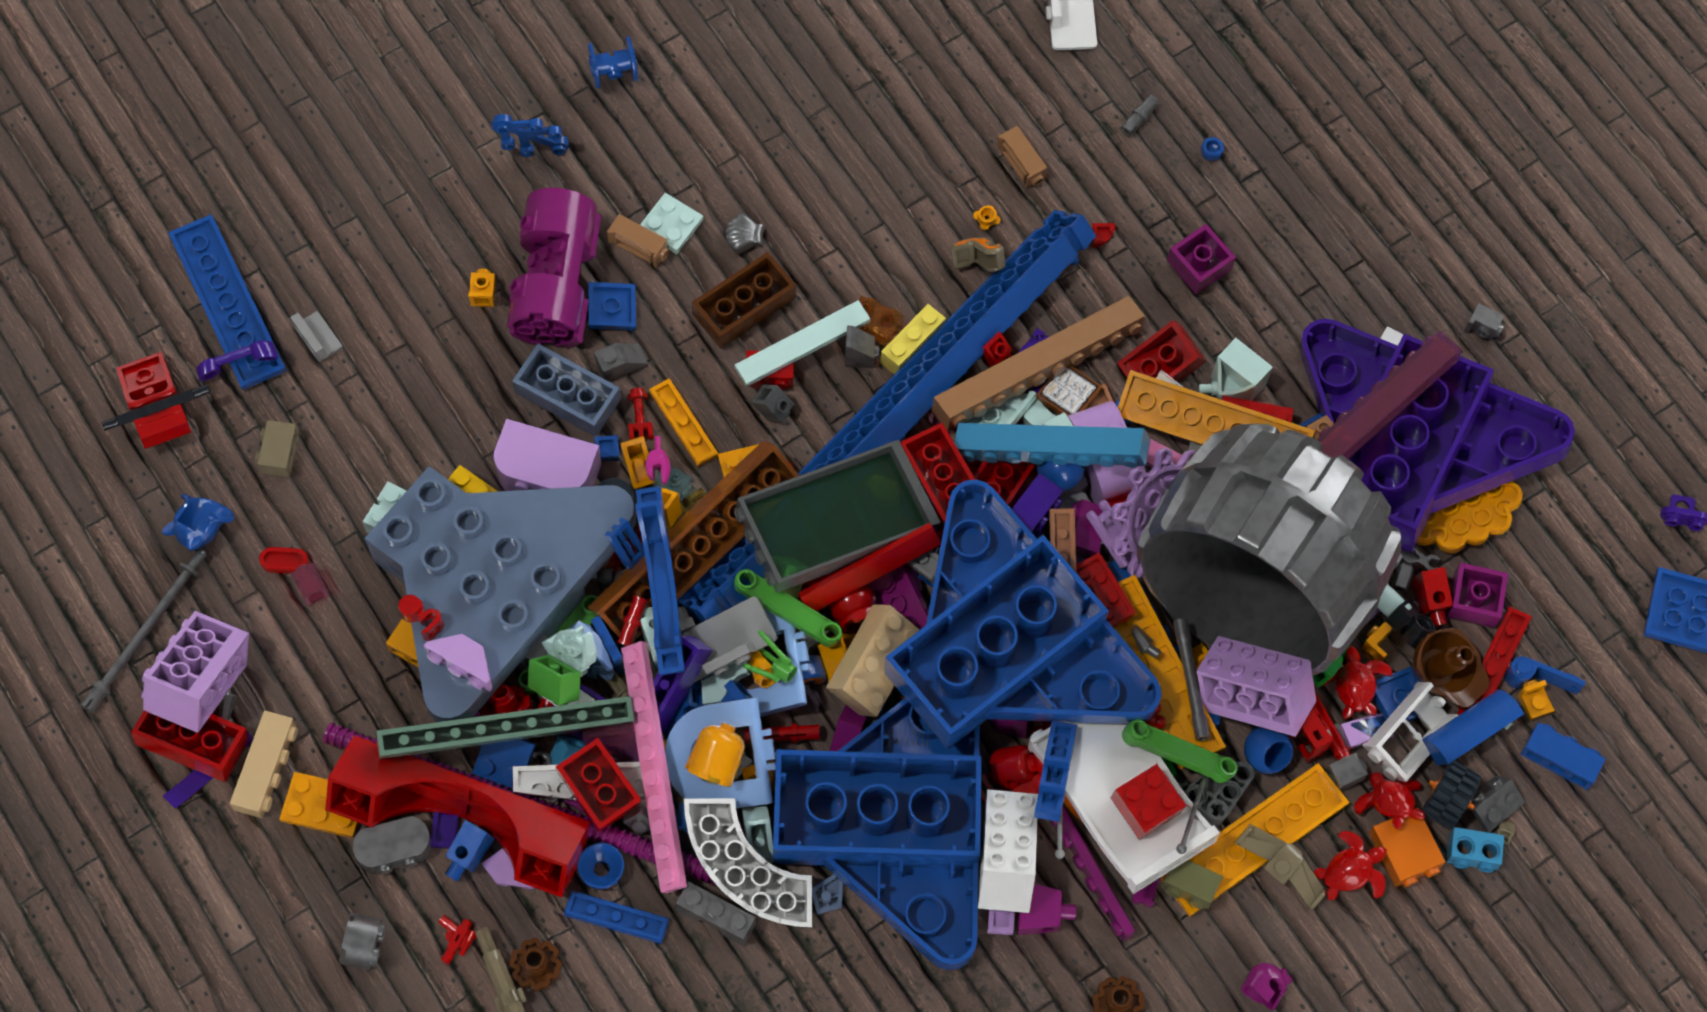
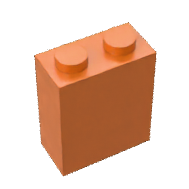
M1410 816L1403 818L1404 825L1400 829L1393 827L1392 818L1373 826L1369 832L1375 847L1380 846L1387 849L1382 861L1395 887L1404 885L1405 888L1418 882L1417 878L1424 875L1427 878L1433 877L1441 872L1440 868L1445 864V860L1425 820H1415Z

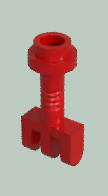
M633 388L630 390V394H628V400L634 403L635 423L628 424L630 440L635 439L634 432L637 431L639 432V437L644 436L643 431H648L649 440L654 439L652 422H645L643 401L647 399V393L644 392V388Z

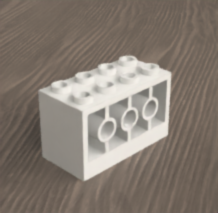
M987 789L981 833L979 909L1029 913L1036 875L1037 818H1034L1038 794Z

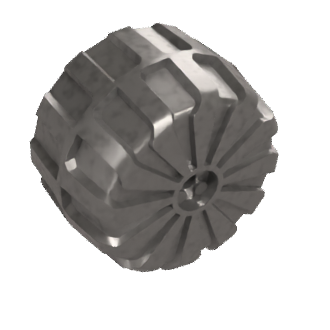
M1241 424L1234 426L1232 429L1223 430L1211 435L1169 484L1139 539L1137 558L1140 560L1144 574L1142 578L1152 595L1158 599L1174 620L1188 619L1190 633L1211 647L1216 638L1221 636L1308 659L1311 661L1312 675L1326 671L1331 663L1342 655L1376 611L1380 597L1401 553L1400 531L1397 527L1390 525L1388 520L1391 506L1381 491L1371 492L1361 481L1364 473L1360 468L1343 455L1332 458L1322 452L1323 445L1312 437L1294 430H1286L1280 434L1276 427L1268 424Z

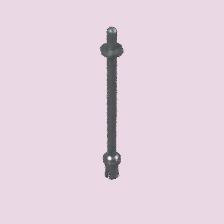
M198 550L188 564L180 563L181 574L104 678L94 681L92 690L83 702L80 703L82 708L88 709V712L93 714L104 697L110 695V685L189 578H198L199 574L195 570L206 557L205 550Z

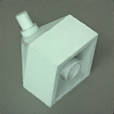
M1235 338L1217 357L1211 375V384H1199V393H1211L1212 396H1217L1219 399L1222 396L1252 401L1266 386L1273 367Z

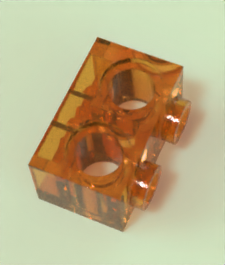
M861 296L859 302L866 313L871 314L870 323L858 329L874 336L876 342L887 346L900 331L903 324V315L895 308H887L880 305L873 298ZM883 323H890V324H892V326H891V327H884L882 324H883Z

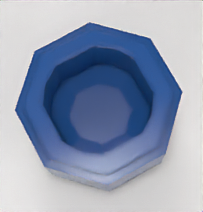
M1216 137L1206 138L1201 145L1202 157L1208 161L1218 160L1224 152L1223 142Z

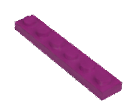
M1063 806L1062 843L1065 848L1071 849L1074 855L1072 859L1078 870L1082 869L1087 877L1085 878V883L1091 892L1095 891L1099 898L1097 903L1104 915L1108 914L1111 919L1110 926L1117 937L1120 936L1125 941L1133 936L1135 930ZM1050 820L1054 827L1057 826V821Z

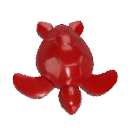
M1353 646L1347 648L1345 652L1346 665L1339 668L1334 676L1322 685L1325 686L1336 680L1337 694L1346 705L1342 712L1345 720L1352 718L1355 712L1362 710L1369 716H1376L1377 710L1370 703L1377 688L1374 674L1392 676L1391 667L1380 660H1371L1365 664L1360 663V654Z
M1380 772L1370 774V784L1374 788L1373 792L1360 796L1354 805L1355 813L1358 815L1362 814L1367 808L1374 806L1379 813L1393 817L1392 824L1395 829H1400L1404 825L1403 818L1409 816L1415 820L1425 818L1424 811L1415 808V799L1410 792L1421 789V783L1416 780H1407L1406 782L1386 780Z
M1350 831L1340 832L1339 838L1346 842L1350 849L1337 853L1328 864L1327 869L1317 868L1313 872L1317 878L1324 879L1325 884L1329 887L1327 890L1328 899H1336L1339 891L1358 890L1366 885L1368 881L1372 884L1373 896L1375 898L1381 897L1385 890V878L1381 872L1373 868V864H1377L1384 859L1387 849L1376 846L1368 850V852H1364L1363 840L1360 836Z

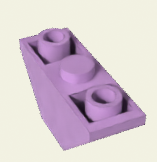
M463 634L427 641L424 644L427 658L437 665L440 663L448 667V671L457 677H461V675L469 679V683L479 690L484 688L489 692L493 687L486 654L482 645Z

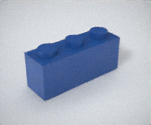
M1539 722L1532 729L1520 755L1586 790L1594 784L1606 760L1597 750L1586 748L1578 744V741L1573 737L1563 736L1555 732L1552 726L1540 724Z

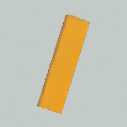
M670 378L650 388V395L697 468L717 458L718 452Z

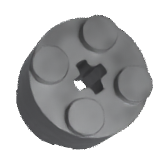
M350 913V920L347 922L341 949H343V953L339 958V964L370 970L371 967H377L380 953L376 945L377 942H383L386 929L385 923L381 922L382 919Z

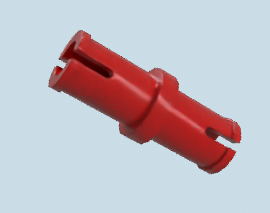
M633 595L628 614L623 618L625 622L617 643L625 646L633 644L638 627H641L640 620L648 600Z

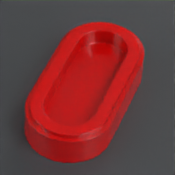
M268 547L259 556L261 567L269 573L301 574L309 566V558L306 552L298 548Z

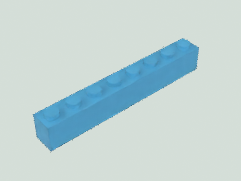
M958 423L954 443L965 462L984 460L988 463L1007 461L1012 464L1030 462L1040 465L1045 461H1052L1056 465H1066V463L1078 464L1080 466L1100 464L1104 467L1124 465L1129 468H1135L1137 466H1146L1150 438L1144 428Z

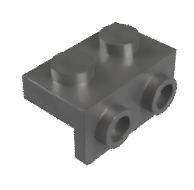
M1498 775L1490 778L1483 788L1475 792L1471 799V804L1475 805L1473 810L1470 808L1466 810L1472 811L1483 831L1490 833L1521 807L1525 801L1511 778Z

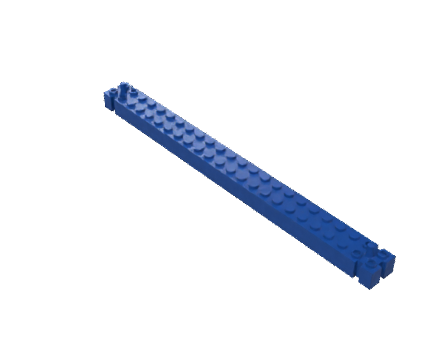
M1054 210L1043 221L1044 225L1041 229L1036 228L1005 260V267L1000 271L992 273L798 473L799 476L893 441L903 440L905 434L920 422L928 410L932 409L933 398L952 388V385L960 377L964 376L977 360L982 358V347L997 332L1003 334L1006 329L1010 328L1014 321L1029 309L1030 304L1037 297L1041 296L1053 281L1059 278L1060 273L1067 266L1076 265L1079 262L1077 251L1086 249L1096 237L1084 215L1071 213L1068 216L1064 211ZM876 464L846 474L853 490L866 475L872 472ZM838 478L797 492L814 529L823 523L825 517L833 509L837 508L846 497ZM789 496L783 498L756 524L770 555L773 557L789 558L793 550L808 538L807 532ZM744 536L677 600L678 606L686 608L689 617L692 616L694 623L700 624L747 599L746 596L738 593L734 587V579L739 571L749 569L763 579L765 578L764 573L766 571L763 565H759L756 561L753 544H749ZM740 579L743 585H751L748 579Z

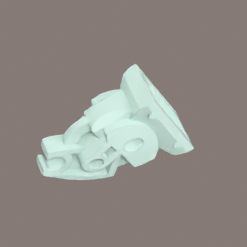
M582 625L575 630H561L541 642L549 655L580 671V677L588 673L589 665L596 662L597 651L593 634L591 632L584 634V627Z

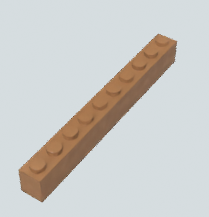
M1127 296L933 398L932 411L940 422L943 423L947 431L954 427L957 428L958 423H966L973 417H980L992 407L1003 405L1011 397L1022 395L1030 387L1041 385L1052 375H1060L1068 365L1077 366L1089 356H1096L1110 345L1115 346L1129 335L1134 336L1138 334L1143 328L1145 315L1130 296Z

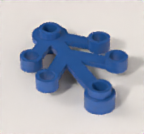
M498 114L494 116L491 122V128L498 134H501V148L504 150H513L515 148V139L511 137L510 133L518 135L520 155L523 157L534 155V146L530 144L529 140L550 147L555 155H564L569 148L568 138L562 136V128L560 126L543 127L541 119L512 121L510 115Z

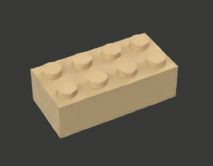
M872 605L826 689L857 714L877 717L894 687V684L884 673L885 657L917 633L919 629L891 605Z

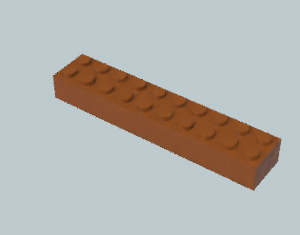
M762 441L667 531L677 600L745 536V528L742 522L739 523L734 514L737 499L799 476L774 444ZM783 498L750 509L749 512L755 524L762 520ZM645 556L631 570L627 569L587 607L595 617L600 615L608 632L616 641L619 639L625 622L623 618L628 614L633 595L648 600L645 609L652 607ZM638 627L634 641L643 633L642 627Z

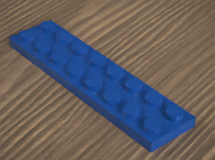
M212 214L168 232L224 353L240 349L256 341L265 340L273 342ZM278 351V359L254 361L251 354L229 362L242 390L286 372Z

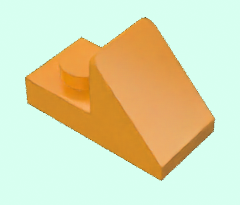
M644 436L620 443L623 461L626 464L633 489L656 483V477L652 481L646 472L645 465L649 453Z

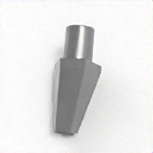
M1135 624L1131 633L1140 653L1143 655L1146 652L1156 659L1161 650L1153 646V640Z
M231 689L219 703V717L228 721L237 699L236 695L231 694Z

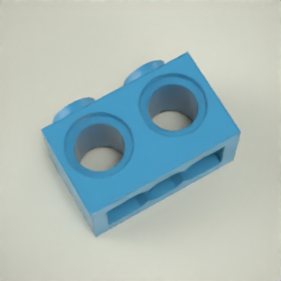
M1454 827L1448 835L1446 863H1451L1456 868L1466 869L1468 867H1475L1481 872L1492 873L1502 865L1504 835ZM1457 845L1465 846L1468 854L1460 853ZM1482 849L1491 851L1493 858L1485 857Z

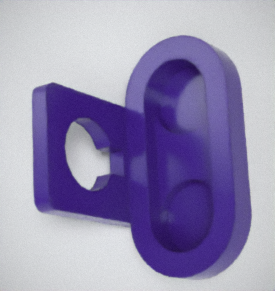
M1673 494L1670 497V506L1663 507L1660 510V517L1664 520V524L1668 526L1684 525L1688 526L1690 530L1700 531L1707 525V513L1694 510L1695 499L1691 497ZM1678 502H1684L1687 504L1688 509L1675 507Z

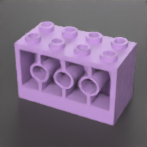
M194 611L189 619L186 618L183 621L177 635H173L170 638L164 652H159L151 669L147 668L142 677L144 690L141 696L143 699V710L198 733L246 668L249 633Z
M1218 636L1197 669L1202 702L1209 713L1296 737L1316 703L1311 661L1308 659Z

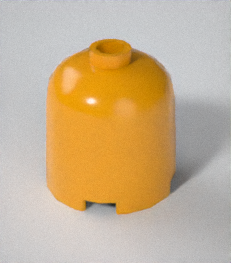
M722 722L720 726H706L699 733L684 768L702 779L708 781L711 776L720 779L719 785L731 787L744 753V741L740 735L734 732L736 728Z

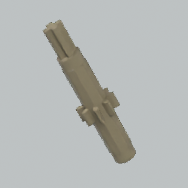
M488 927L477 930L475 934L484 954L482 958L498 994V998L493 999L498 1012H525L522 1003L527 1002L522 987L515 988L502 954L496 948Z

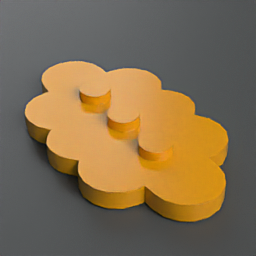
M1511 481L1431 513L1417 544L1426 546L1436 543L1440 550L1446 553H1456L1461 551L1466 544H1483L1490 534L1500 535L1505 533L1511 527V512L1516 510L1522 503L1523 493L1518 484Z

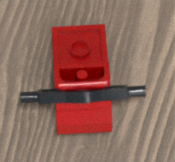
M162 352L116 367L130 411L101 422L104 431L134 421L145 449L191 433L181 404L210 394L206 384L177 394Z

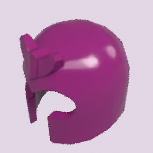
M1259 963L1249 971L1240 989L1246 997L1264 1004L1269 1010L1273 1011L1293 979L1287 975L1285 968L1280 970L1273 964Z

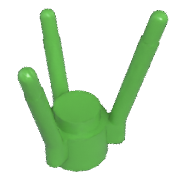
M759 630L758 634L780 658H775L762 648L758 651L773 662L771 667L773 673L749 664H744L743 667L770 678L776 683L780 680L786 684L789 683L795 676L798 668L791 663L792 660L762 630Z

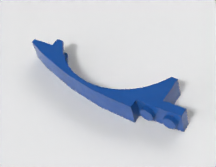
M660 486L636 490L638 504H635L648 571L654 620V647L656 649L659 675L685 672L675 579L662 490Z

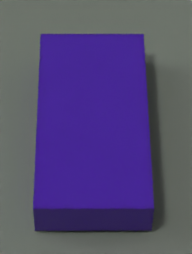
M434 812L431 848H450L458 833V815Z

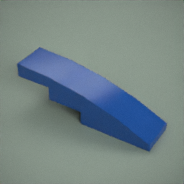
M1052 720L1034 818L1060 822L1077 724Z

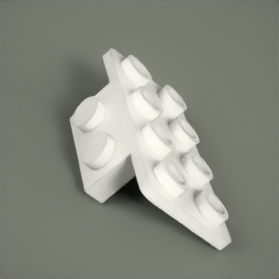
M1048 0L1046 20L1050 22L1052 48L1054 50L1095 49L1097 47L1093 0Z

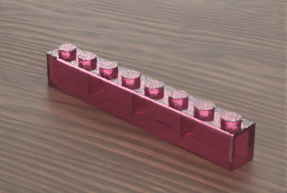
M1441 331L1437 332L1434 336H1428L1423 341L1421 348L1417 351H1411L1406 356L1403 364L1394 366L1389 371L1386 379L1377 381L1368 395L1359 397L1350 411L1342 412L1333 426H1327L1321 431L1317 440L1323 445L1322 452L1332 458L1343 455L1349 459L1459 361L1461 348Z

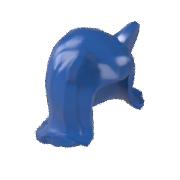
M182 494L181 498L185 500V503L176 512L174 521L164 527L162 534L165 536L175 535L181 545L193 551L209 544L223 523H229L235 519L234 513L228 507L211 499L196 498Z

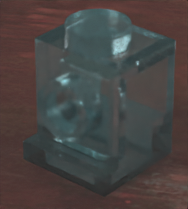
M671 465L667 484L663 485L661 472H659L654 480V487L660 486L679 493L681 501L683 497L687 498L693 489L692 477ZM674 479L678 481V483H672L671 481Z

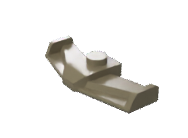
M1249 824L1233 842L1268 860L1263 869L1281 885H1284L1289 879L1309 910H1313L1325 896L1326 890L1304 860L1302 852L1292 843L1288 844L1252 824Z

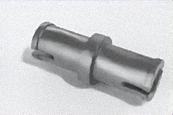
M1149 94L1138 108L1132 110V115L1120 127L1123 134L1132 137L1140 125L1148 121V116L1160 104L1155 96Z

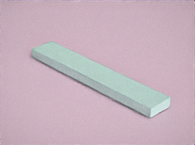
M859 300L735 364V370L745 386L748 387L847 334V325L860 328L870 323V317Z

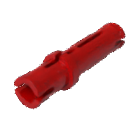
M791 723V726L762 727V730L771 729L772 735L764 736V739H773V742L792 741V743H798L797 741L820 740L819 724L797 726V723ZM744 728L745 744L751 743L749 728Z

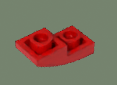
M997 332L982 347L990 368L1012 357L1010 354L1012 348L1001 332Z

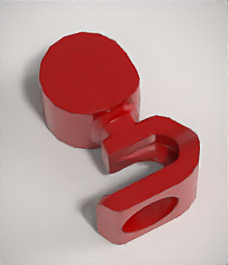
M405 595L399 601V610L407 622L419 621L423 626L429 620H433L421 632L425 641H431L444 628V621L440 611L432 608L425 610L422 601L415 595Z

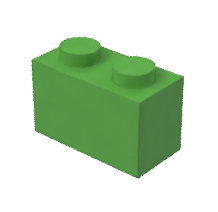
M549 654L529 660L528 688L559 706L579 700L580 671Z

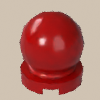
M866 584L828 605L830 614L836 621L840 622L838 625L842 633L857 634L872 605H876L874 591L869 584Z

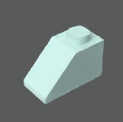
M767 804L743 807L742 815L746 840L767 862L773 863V840Z

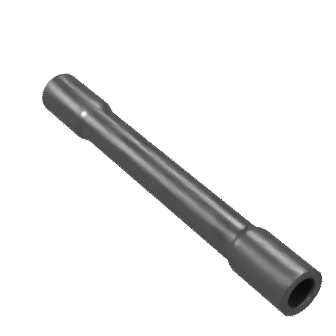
M1177 619L1173 621L1187 686L1194 736L1196 741H1205L1210 739L1207 717L1204 714L1191 646L1192 639L1188 619Z

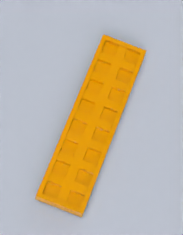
M1136 575L1119 581L1120 587L1137 615L1114 629H1117L1129 647L1152 672L1160 684L1161 698L1159 703L1162 709L1157 715L1164 716L1167 721L1166 727L1162 731L1214 753L1225 750L1226 746L1204 704V714L1207 717L1210 739L1205 741L1195 740L1183 665ZM1135 624L1153 640L1152 645L1161 650L1156 659L1146 652L1143 655L1140 653L1131 633ZM1177 764L1180 770L1186 768Z

